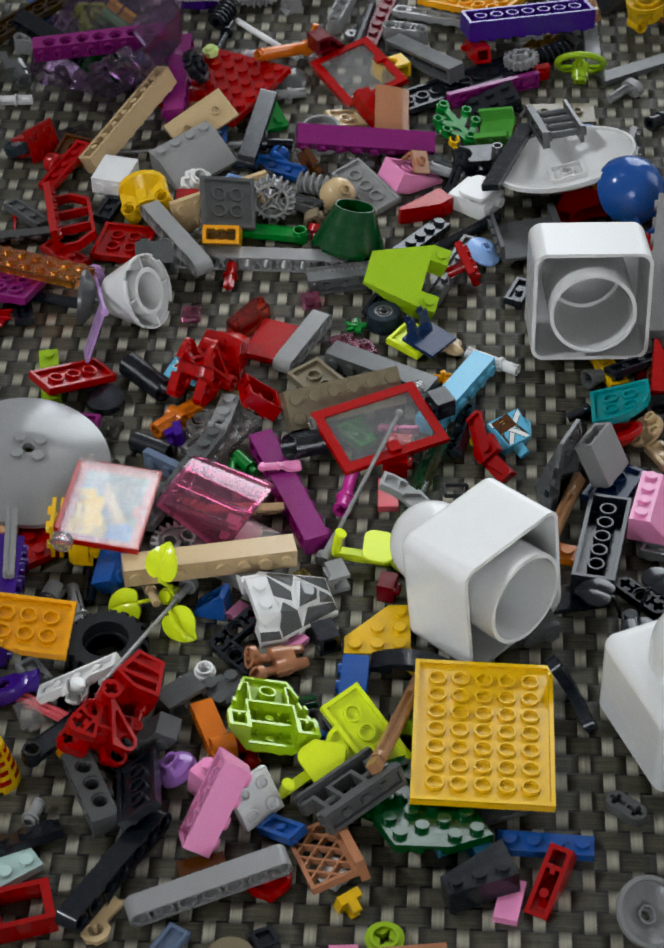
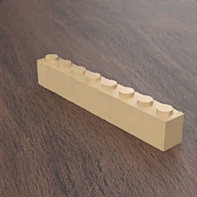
M156 66L78 157L88 173L95 172L105 154L116 156L124 148L128 140L134 136L138 128L144 124L149 115L154 112V109L163 101L165 96L172 91L177 81L168 66Z
M293 533L174 547L178 562V572L172 582L297 567V547ZM151 550L141 551L138 555L121 554V567L125 588L159 584L157 581L158 577H151L145 567L146 557Z

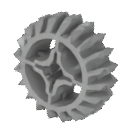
M267 174L265 179L259 177V182L254 181L256 216L263 215L262 220H265L266 217L269 218V222H272L273 218L278 222L280 217L284 220L286 215H290L291 210L295 208L294 203H296L297 199L294 196H296V191H292L293 185L288 186L289 180L282 181V176L276 179V174H273L272 178ZM259 192L265 199L264 204H262L259 200ZM281 192L286 197V204L283 203V199L280 197Z

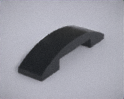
M385 649L372 652L370 672L392 675L393 669L415 672L416 658L450 659L435 653L416 649Z

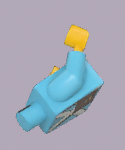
M518 408L487 423V434L492 433L495 435L503 449L501 451L503 455H508L514 451L520 459L529 455L530 451L526 445L532 436L531 421L523 417ZM470 437V445L474 446L472 437Z

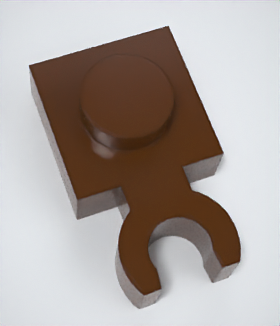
M309 147L296 154L300 164L307 166L310 170V175L316 173L317 177L319 174L324 173L323 169L317 165L318 160Z

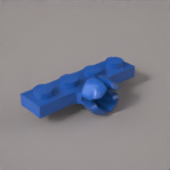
M280 145L274 146L267 155L259 153L255 167L258 163H261L276 174L277 177L282 176L283 179L297 182L299 173L303 171V175H305L306 171H308L307 166L289 162L291 158L289 156L290 152L284 146L280 149Z

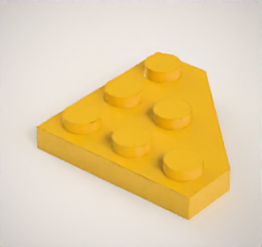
M388 605L344 637V654L370 655L371 659L372 652L385 649H411L408 605Z

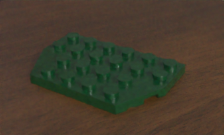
M406 755L387 760L385 766L395 761L401 764L408 784L370 809L366 814L394 852L424 854L425 850H441V854L450 855L493 842V833L474 808L409 804L411 758L408 760L405 757Z

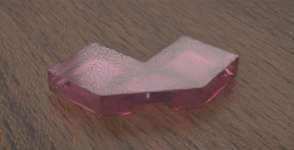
M350 333L329 337L331 346L336 340L377 354L372 340L358 339Z

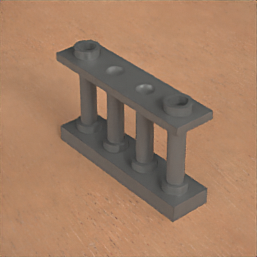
M567 99L563 100V108L542 112L536 111L533 105L526 106L527 123L543 149L550 148V141L552 139L577 135L581 143L585 142L584 135H587L586 126L582 124L573 110V106L569 104Z

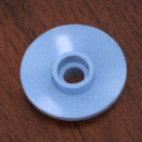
M475 237L468 241L467 246L473 260L477 264L485 267H492L498 264L500 256L497 257L496 248H494L491 241L481 237Z

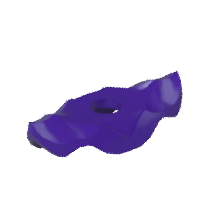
M39 668L1 677L0 706L15 702L24 693L37 691L40 684Z

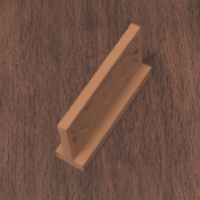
M317 822L306 827L308 832L302 837L305 839L303 843H296L292 847L289 846L313 895L359 876L362 882L371 878L365 860L347 827L331 836L327 831L325 834L318 833L320 830L325 829V826L322 827ZM312 840H320L317 845L310 844ZM327 841L334 842L331 847L325 846ZM305 851H310V852H311V854L309 855V857H308V856H302V855H303V853H304ZM319 853H327L324 858H317ZM334 854L341 855L339 860H333L331 858L334 856ZM312 864L319 865L316 870L309 869ZM331 866L333 869L331 872L324 871L325 867ZM341 868L350 869L344 873H338ZM318 878H325V881L314 885Z

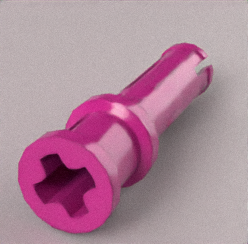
M359 472L345 476L342 489L336 495L337 502L333 505V513L338 517L343 518L354 497L353 492Z

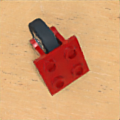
M51 118L23 131V135H16L15 138H11L12 141L4 145V151L8 157H31L33 164L43 160L47 153L54 152L59 143Z

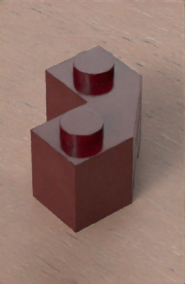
M322 28L307 32L308 47L317 55L322 54L324 56L346 46ZM346 52L328 61L331 64L346 60Z

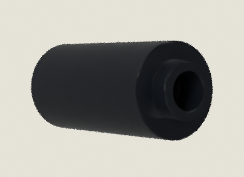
M135 432L128 440L131 451L143 455L142 451L149 447L170 458L173 457L175 448L169 442L140 432Z

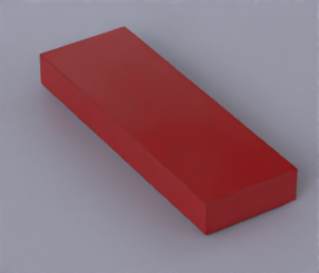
M52 239L40 246L41 252L78 272L91 264V258L78 251L56 255Z

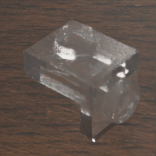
M35 696L12 705L22 731L28 729L30 733L42 728L41 723H44L46 718L42 716Z

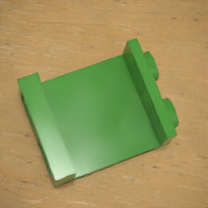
M512 106L479 109L481 126L479 133H474L473 136L475 145L500 142L504 148L514 131L516 118Z

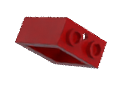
M48 877L0 887V906L42 897L45 914L2 923L0 915V944L59 931L58 925L55 923L56 912Z

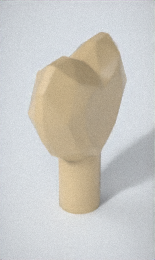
M456 339L441 352L454 357L462 355L464 350L461 347V340Z

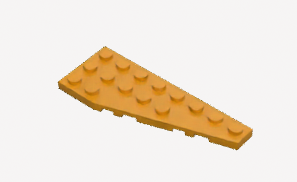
M0 592V647L21 656L66 661L77 601Z

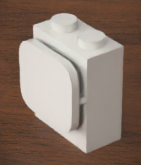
M105 154L91 177L92 192L96 193L100 198H106L107 195L120 197L118 192L120 182L129 174L140 171L139 160Z
M475 175L473 177L468 176L448 194L453 197V210L481 220L490 215V212L494 213L499 208H502L505 202L504 190L482 191L481 184L486 177Z

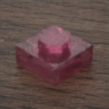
M318 291L299 293L303 311L321 308Z

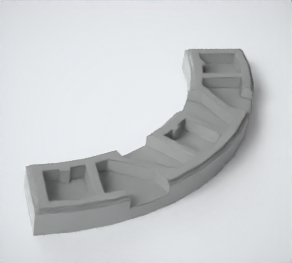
M384 471L378 490L394 496L408 508L423 501H430L421 490H416L410 486L405 479Z

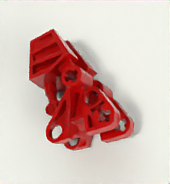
M210 329L206 330L198 347L192 338H185L176 355L179 363L177 370L171 371L167 394L178 399L185 393L191 380L197 381L193 395V404L205 407L216 397L219 389L232 393L247 365L250 338L241 333Z
M137 650L116 669L111 679H106L102 682L94 699L86 700L70 715L65 723V727L56 738L58 750L82 759L87 754L88 748L97 751L100 765L114 768L123 766L127 761V753L134 751L137 746L136 736L143 727V717H146L157 703L165 662L146 652ZM77 722H82L80 726L76 727ZM70 735L73 737L67 744L63 742ZM122 738L130 739L132 747L124 746ZM117 752L122 757V761H114L111 758V753Z

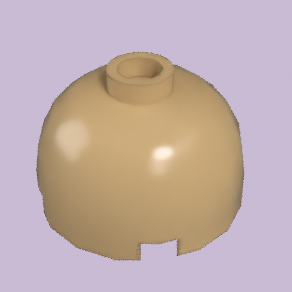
M335 177L322 185L319 197L320 200L322 199L325 209L330 211L334 203L339 199H356V191L349 180Z

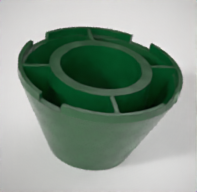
M356 199L337 200L312 239L313 246L317 248V245L321 247L323 253L347 260L364 261L365 257L371 256L372 251L385 250L375 207L367 202Z

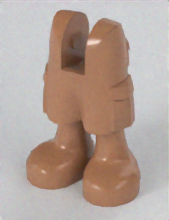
M254 645L246 646L244 649L246 669H251L249 677L268 679V677L273 675L276 678H282L310 666V661L308 657H296L305 652L303 645L269 647L266 653H260ZM268 663L272 666L265 667L262 664Z

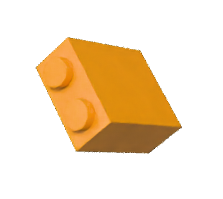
M203 225L202 243L204 245L242 246L243 230L240 225Z

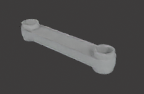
M595 23L594 28L582 31L584 51L601 55L597 23ZM586 59L589 64H600L596 60Z

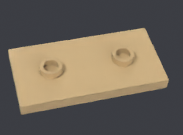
M218 88L163 125V128L172 139L204 121H207L218 131L236 119L239 114Z

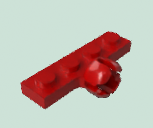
M77 139L64 154L47 153V156L43 159V166L48 173L38 183L40 190H43L42 182L50 181L51 187H55L56 191L81 162L78 157L88 147L90 142Z

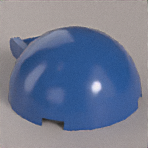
M633 155L617 157L607 162L601 170V179L597 182L598 197L604 211L613 220L636 222L640 225L656 217L657 211H654V202L658 200L659 193H664V181L654 164L647 159ZM651 227L644 231L645 233L648 232L649 235L651 233L654 234L655 228Z

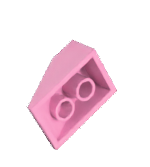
M385 157L378 172V176L398 195H401V193L412 194L443 182V179L434 173L414 174L412 161H402L401 159Z

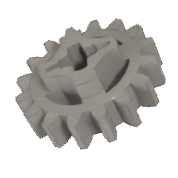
M523 47L508 51L503 57L504 67H508V70L513 69V71L529 70L534 68V65H538L539 62L538 51H535V49L529 50V48L523 49Z

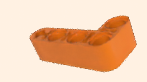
M210 697L189 703L192 720L208 757L214 759L218 748L222 747L239 758L235 736L232 731L227 732L213 699Z

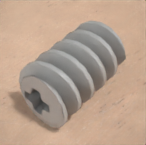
M301 171L297 179V190L300 193H311L314 196H319L322 185L330 178L326 175L323 180L322 174H319L318 178H316V173H312L310 177L309 171H306L305 175Z

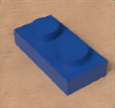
M271 813L256 827L259 835L291 847L299 842L308 832L305 824L275 813Z

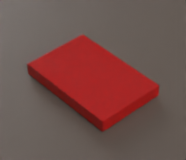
M265 318L249 341L248 358L272 364L275 355L299 326Z

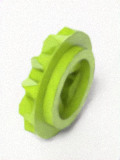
M388 921L374 923L367 929L364 936L367 948L403 946L405 941L403 930L395 923ZM389 935V942L380 945V939H385Z

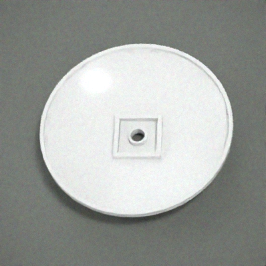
M586 126L587 135H584L585 142L582 143L577 135L552 139L550 141V148L543 149L536 136H534L527 142L502 186L517 192L536 194L564 193L596 184L601 179V170L610 160L625 155L635 156L636 143L629 133L607 126Z

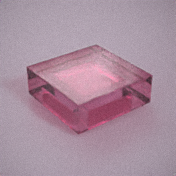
M182 306V323H201V306Z

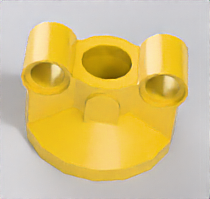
M625 0L628 14L627 26L639 34L644 33L649 24L658 22L661 17L664 18V0Z
M155 170L136 171L126 176L119 184L118 192L122 203L121 212L129 224L139 223L142 219L140 206L155 200H159L170 211L169 202L173 201V198L169 193L166 178L162 173Z

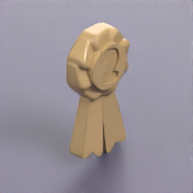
M114 896L108 904L107 902L80 933L81 938L87 945L99 946L108 941L111 934L109 921L124 906V899H118Z

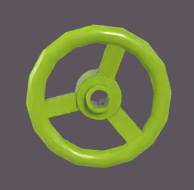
M576 51L558 56L555 59L554 65L557 70L563 73H572L574 84L583 85L587 83L588 73L595 74L601 72L606 68L607 61L596 53ZM576 58L572 65L561 64L565 60ZM583 58L596 60L600 64H589Z

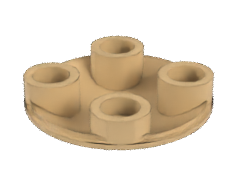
M649 411L644 416L638 418L636 421L642 423L643 431L630 445L641 448L653 443L663 431L664 423L662 418L653 411Z

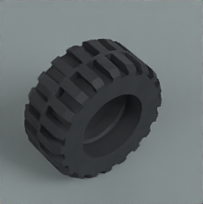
M99 610L95 614H92V612L86 614L85 618L78 619L75 622V626L73 625L65 661L67 672L105 657L92 654L102 648H120L122 650L118 654L122 658L146 631L145 626L134 616L130 617L128 613L123 611L118 613L117 610H110V612ZM148 635L129 657L137 650L150 654ZM98 681L90 686L92 693H96L99 689Z

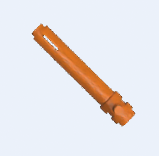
M313 23L311 31L318 29L319 24ZM307 39L296 43L258 48L254 52V58L257 61L299 55H316L308 47Z

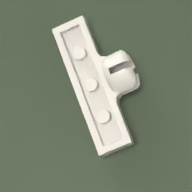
M116 651L40 684L36 696L37 701L42 705L47 702H53L61 696H66L65 701L71 705H79L80 702L84 703L89 697L90 686L95 684L100 678H104L121 657Z

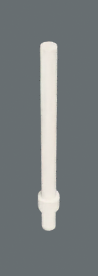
M240 18L235 19L237 25L271 46L282 45ZM292 56L291 58L297 61L299 56Z

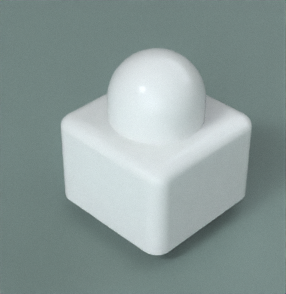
M538 223L530 229L527 252L525 321L531 352L535 358L540 360L628 359L631 357H642L647 352L654 261L645 231L639 223Z
M494 478L483 479L451 503L436 500L417 503L404 511L394 524L390 537V552L395 566L405 577L410 628L414 634L457 661L491 662L515 642L528 636L540 624L549 609L551 608L554 612L559 605L561 583L557 514Z
M664 613L657 620L614 633L607 638L604 647L599 700L602 710L651 785L661 792H664Z

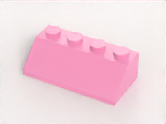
M642 471L628 519L626 539L664 545V474L654 471Z
M222 747L218 748L178 830L182 848L209 858L212 852L217 851L220 844L219 837L222 831H226L229 827L230 815L233 809H237L241 802L242 796L240 794L244 787L247 788L252 779L249 765Z

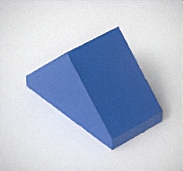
M226 582L200 597L193 614L197 617L225 622L226 612L231 608L230 585Z

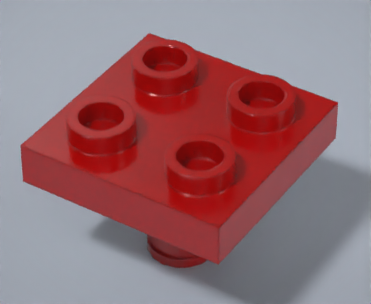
M461 240L455 242L454 245L460 262L447 267L446 273L449 279L465 272L468 274L474 288L481 285L478 279L481 278V275L468 246H463Z

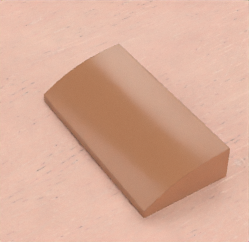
M376 84L374 128L408 130L409 91L400 87Z

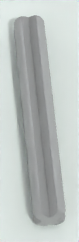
M8 506L6 508L2 577L4 579H13L15 575L18 508L16 506Z

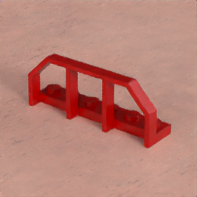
M50 181L42 182L49 230L55 254L60 255L82 250L97 238L90 198L74 193L56 196L55 187H51ZM70 202L85 205L60 212L58 210V205ZM89 215L90 221L61 227L60 221ZM89 231L77 241L60 243V239H63V236Z

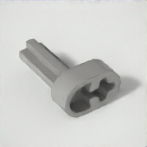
M627 78L622 82L621 87L607 95L606 99L611 104L625 94L636 98L644 93V86L634 78Z

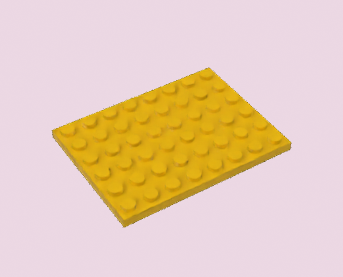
M416 658L409 804L555 812L553 674L548 666Z

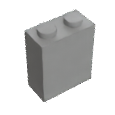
M611 422L594 423L574 446L593 488H608L612 486L613 482L629 464Z

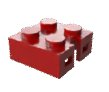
M245 373L236 384L241 405L247 410L252 409L261 418L269 419L272 422L283 411L278 392L253 376Z

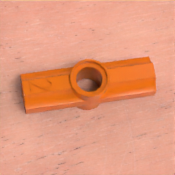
M193 397L179 406L172 404L166 409L164 416L150 424V430L159 439L165 436L164 430L173 426L172 422L180 420L184 429L190 423L191 418L203 411L205 407L193 404Z

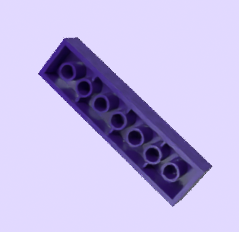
M558 0L463 10L460 16V30L469 42L477 43L480 40L494 41L499 38H524L527 35L541 36L545 33H570L573 30L587 31L595 26V9L587 0Z

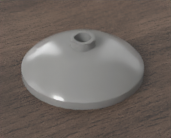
M640 875L629 880L621 888L616 900V917L619 926L625 936L640 948H664V879L655 875ZM641 913L645 915V920L642 918Z

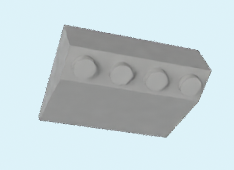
M207 121L149 151L152 168L162 173L166 181L176 191L180 189L181 177L185 175L187 170L202 168L210 172L211 176H215L235 165L237 161L217 130Z

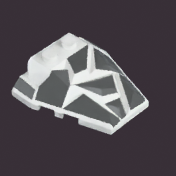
M264 571L236 574L241 594H248L256 616L255 633L261 649L283 645L288 642V638L296 634H304L305 630L311 627L310 623L330 617L333 619L338 616L339 612L324 577Z

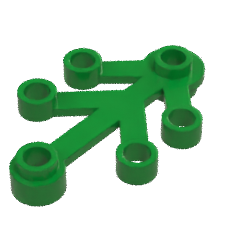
M440 100L436 104L435 111L437 114L433 116V124L443 126V135L453 137L458 135L465 145H475L473 136L476 133L477 127L480 126L481 118L472 116L470 120L471 127L468 130L465 125L468 116L471 115L472 108L470 106H463L459 120L449 109L448 101ZM442 115H446L450 121L444 120Z

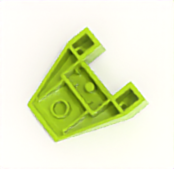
M436 245L372 251L363 284L387 301L395 303L400 310L412 318L419 320L416 309L419 306H422V311L426 308L431 321L435 314L439 297L422 291L426 273L442 277L448 267L452 251Z

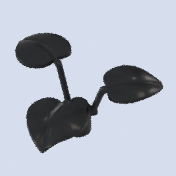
M651 567L642 573L641 582L647 588L637 611L627 609L622 613L617 598L613 595L615 593V586L605 579L595 578L584 581L575 588L574 593L586 604L596 608L605 607L612 600L618 613V619H621V631L654 621L648 617L640 618L648 593L651 590L656 595H664V568Z

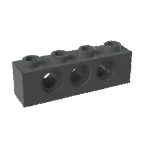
M88 748L87 754L82 759L66 753L61 754L63 769L93 836L97 837L120 829L117 825V804L113 801L115 800V795L112 787L106 786L107 778L104 770L99 771L98 767L100 765L96 753L92 754Z

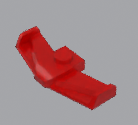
M475 410L466 419L474 444L473 455L478 465H483L497 481L506 484L517 472L498 455L503 450L494 434H487L483 412Z

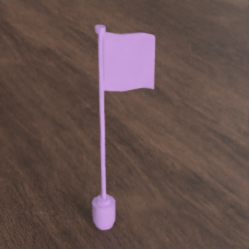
M92 264L87 268L96 282L100 303L83 349L85 363L90 361L104 317L109 314L100 288L105 274L103 268L97 264Z

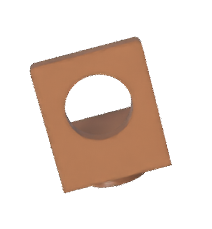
M411 150L401 157L402 161H412L414 174L430 173L427 151Z

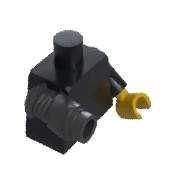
M456 135V142L452 141L451 136L448 141L449 146L453 147L451 150L453 160L457 156V148L460 141L458 135ZM502 143L459 146L472 151V156L467 161L465 174L467 176L487 175L503 150Z

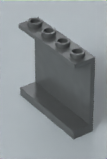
M547 203L546 217L497 224L494 213L490 212V219L487 220L488 230H490L497 257L500 256L502 263L527 259L528 234L534 225L538 223H561L554 203Z

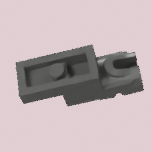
M1 51V67L7 83L15 81L18 87L23 89L29 88L32 85V77L25 61L22 58L8 57L6 51Z

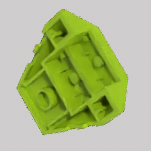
M242 676L226 715L230 730L246 750L256 753L266 752L279 756H292L312 740H320L321 738L317 720L315 718L311 719L308 715L307 707L300 705L298 702L299 697L288 682Z

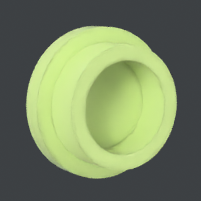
M207 44L202 52L206 58L211 59L218 55L219 48L217 45Z

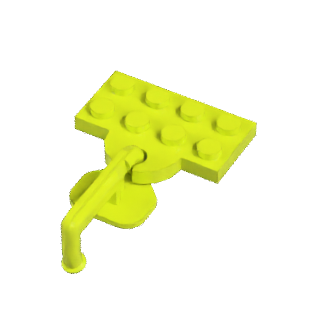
M342 528L335 530L331 554L335 559L342 558L352 562L386 567L392 566L399 572L390 552L391 533L370 530L365 533L363 549L342 547L343 539L346 538L347 533Z
M358 682L320 707L319 710L333 728L328 732L325 741L314 739L299 750L298 762L304 771L293 779L284 778L278 789L281 799L286 798L310 780L315 783L367 746L374 751L388 722ZM400 737L388 760L406 755L405 757L408 760L411 758V752Z

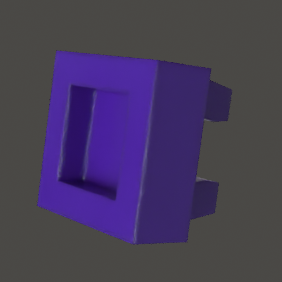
M180 420L172 422L173 426L164 430L165 437L168 438L167 441L174 446H179L180 449L187 448L188 445Z

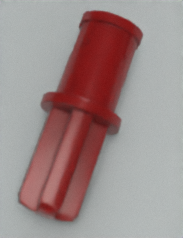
M234 261L227 263L226 271L223 273V288L226 291L232 290L237 280L238 264Z

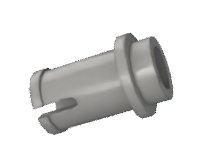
M33 798L27 811L22 814L21 822L24 826L31 827L39 824V817L46 807V802L42 798Z

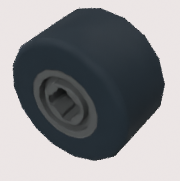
M377 301L368 307L367 326L371 332L377 335H390L400 327L401 311L395 303Z

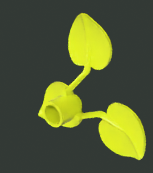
M170 541L152 549L145 560L148 574L151 577H158V583L166 587L161 589L158 595L160 602L164 605H169L173 601V596L180 589L177 586H173V584L167 583L172 582L178 572L176 552ZM126 587L117 590L111 596L108 609L109 612L110 610H117L118 613L123 611L128 613L130 617L134 616L139 619L141 616L139 604L151 601L149 598L138 600L137 591ZM176 603L168 612L169 615L165 616L162 620L165 634L172 640L183 643L198 640L196 620L193 612L187 606H177Z

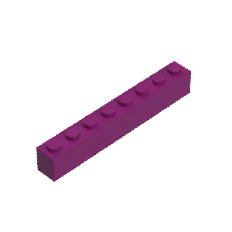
M192 33L172 35V41L169 42L170 51H168L169 60L167 61V66L177 83L162 101L161 116L165 118L166 123L188 109L191 78L183 67L182 55L189 49L194 51L195 46Z
M298 123L296 126L295 148H300L301 151L309 147L318 152L330 150L335 153H344L345 151L352 152V154L369 153V155L373 156L386 154L389 157L396 155L404 156L411 150L427 151L429 155H434L435 132Z
M272 429L249 434V450L257 465L261 462L289 461L282 454L280 438L278 435L275 436ZM282 469L280 471L262 472L276 501L284 502L285 509L282 512L305 555L316 553L318 550H324L331 536V531L329 527H325L321 513H317L314 500H310L308 489L303 487L300 475L295 472H286Z

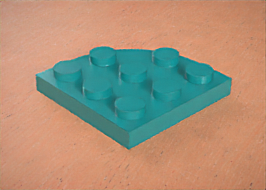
M648 378L591 391L592 423L611 422L612 425L617 423L623 424L642 412L651 400Z

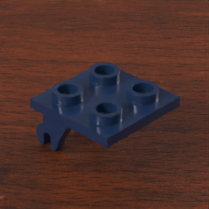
M419 306L416 309L419 316V326L417 327L414 318L410 320V315H407L404 318L407 334L402 338V341L433 359L452 344L456 337L430 322L427 309L425 308L422 311V306Z

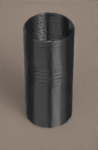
M130 353L121 360L119 372L159 402L165 401L170 397L166 392L169 382L167 376L135 353Z
M329 426L341 445L342 437L339 430L334 426ZM319 429L286 434L281 440L282 454L288 460L331 452L318 432Z

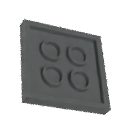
M201 175L199 178L201 228H203V225H240L242 230L254 231L256 228L254 179Z

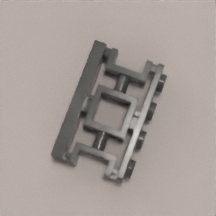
M367 746L297 794L294 799L300 814L308 817L315 811H319L316 816L322 827L325 826L327 833L333 836L408 784L402 766L396 761L390 762L384 766L381 772L372 776L365 767L373 753L372 748ZM354 784L356 785V787H354L347 793L343 794V792L346 791L348 788H350Z

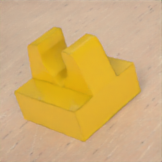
M356 886L337 897L333 905L337 914L339 915L345 911L351 920L358 917L363 910L359 903L362 892Z

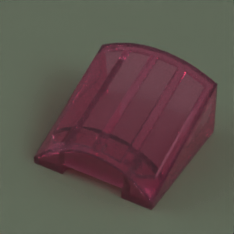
M194 455L172 480L155 505L206 543L233 541L259 505L265 502L276 484L199 455Z

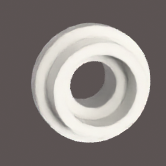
M200 661L194 668V675L200 681H204L207 677L216 676V668L210 661Z

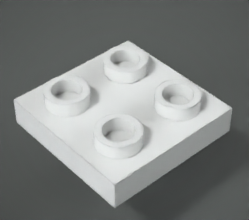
M260 765L251 771V782L247 788H243L240 794L242 796L238 808L234 809L243 831L246 832L258 826L271 813H276L284 807V803L265 765Z

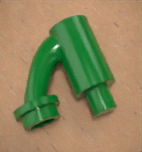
M236 450L232 454L228 463L227 481L229 483L237 484L242 478L241 472L236 469V466L240 467L246 474L258 475L257 464L242 450Z

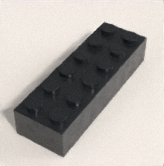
M590 492L571 572L570 594L577 595L574 591L578 585L595 578L608 580L616 589L627 536L632 498Z

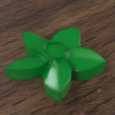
M358 317L353 320V323L345 321V325L348 326L347 332L354 331L356 334H361V330L367 327V323L360 322Z

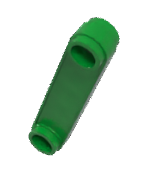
M256 223L254 231L243 230V238L292 242L296 245H304L308 240V231L303 225L290 227Z

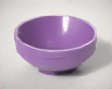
M171 751L167 753L160 761L161 785L164 788L170 789L183 784L188 780V771L197 763L196 758L186 751Z

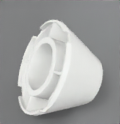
M150 253L135 255L106 276L101 285L105 307L108 309L109 314L145 329L158 328L166 321L170 311H167L169 301H172V288L167 270L163 263L152 257L153 254Z

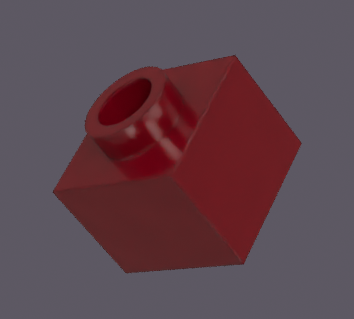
M381 572L376 585L377 601L394 604L396 595L400 596L402 589L398 573Z

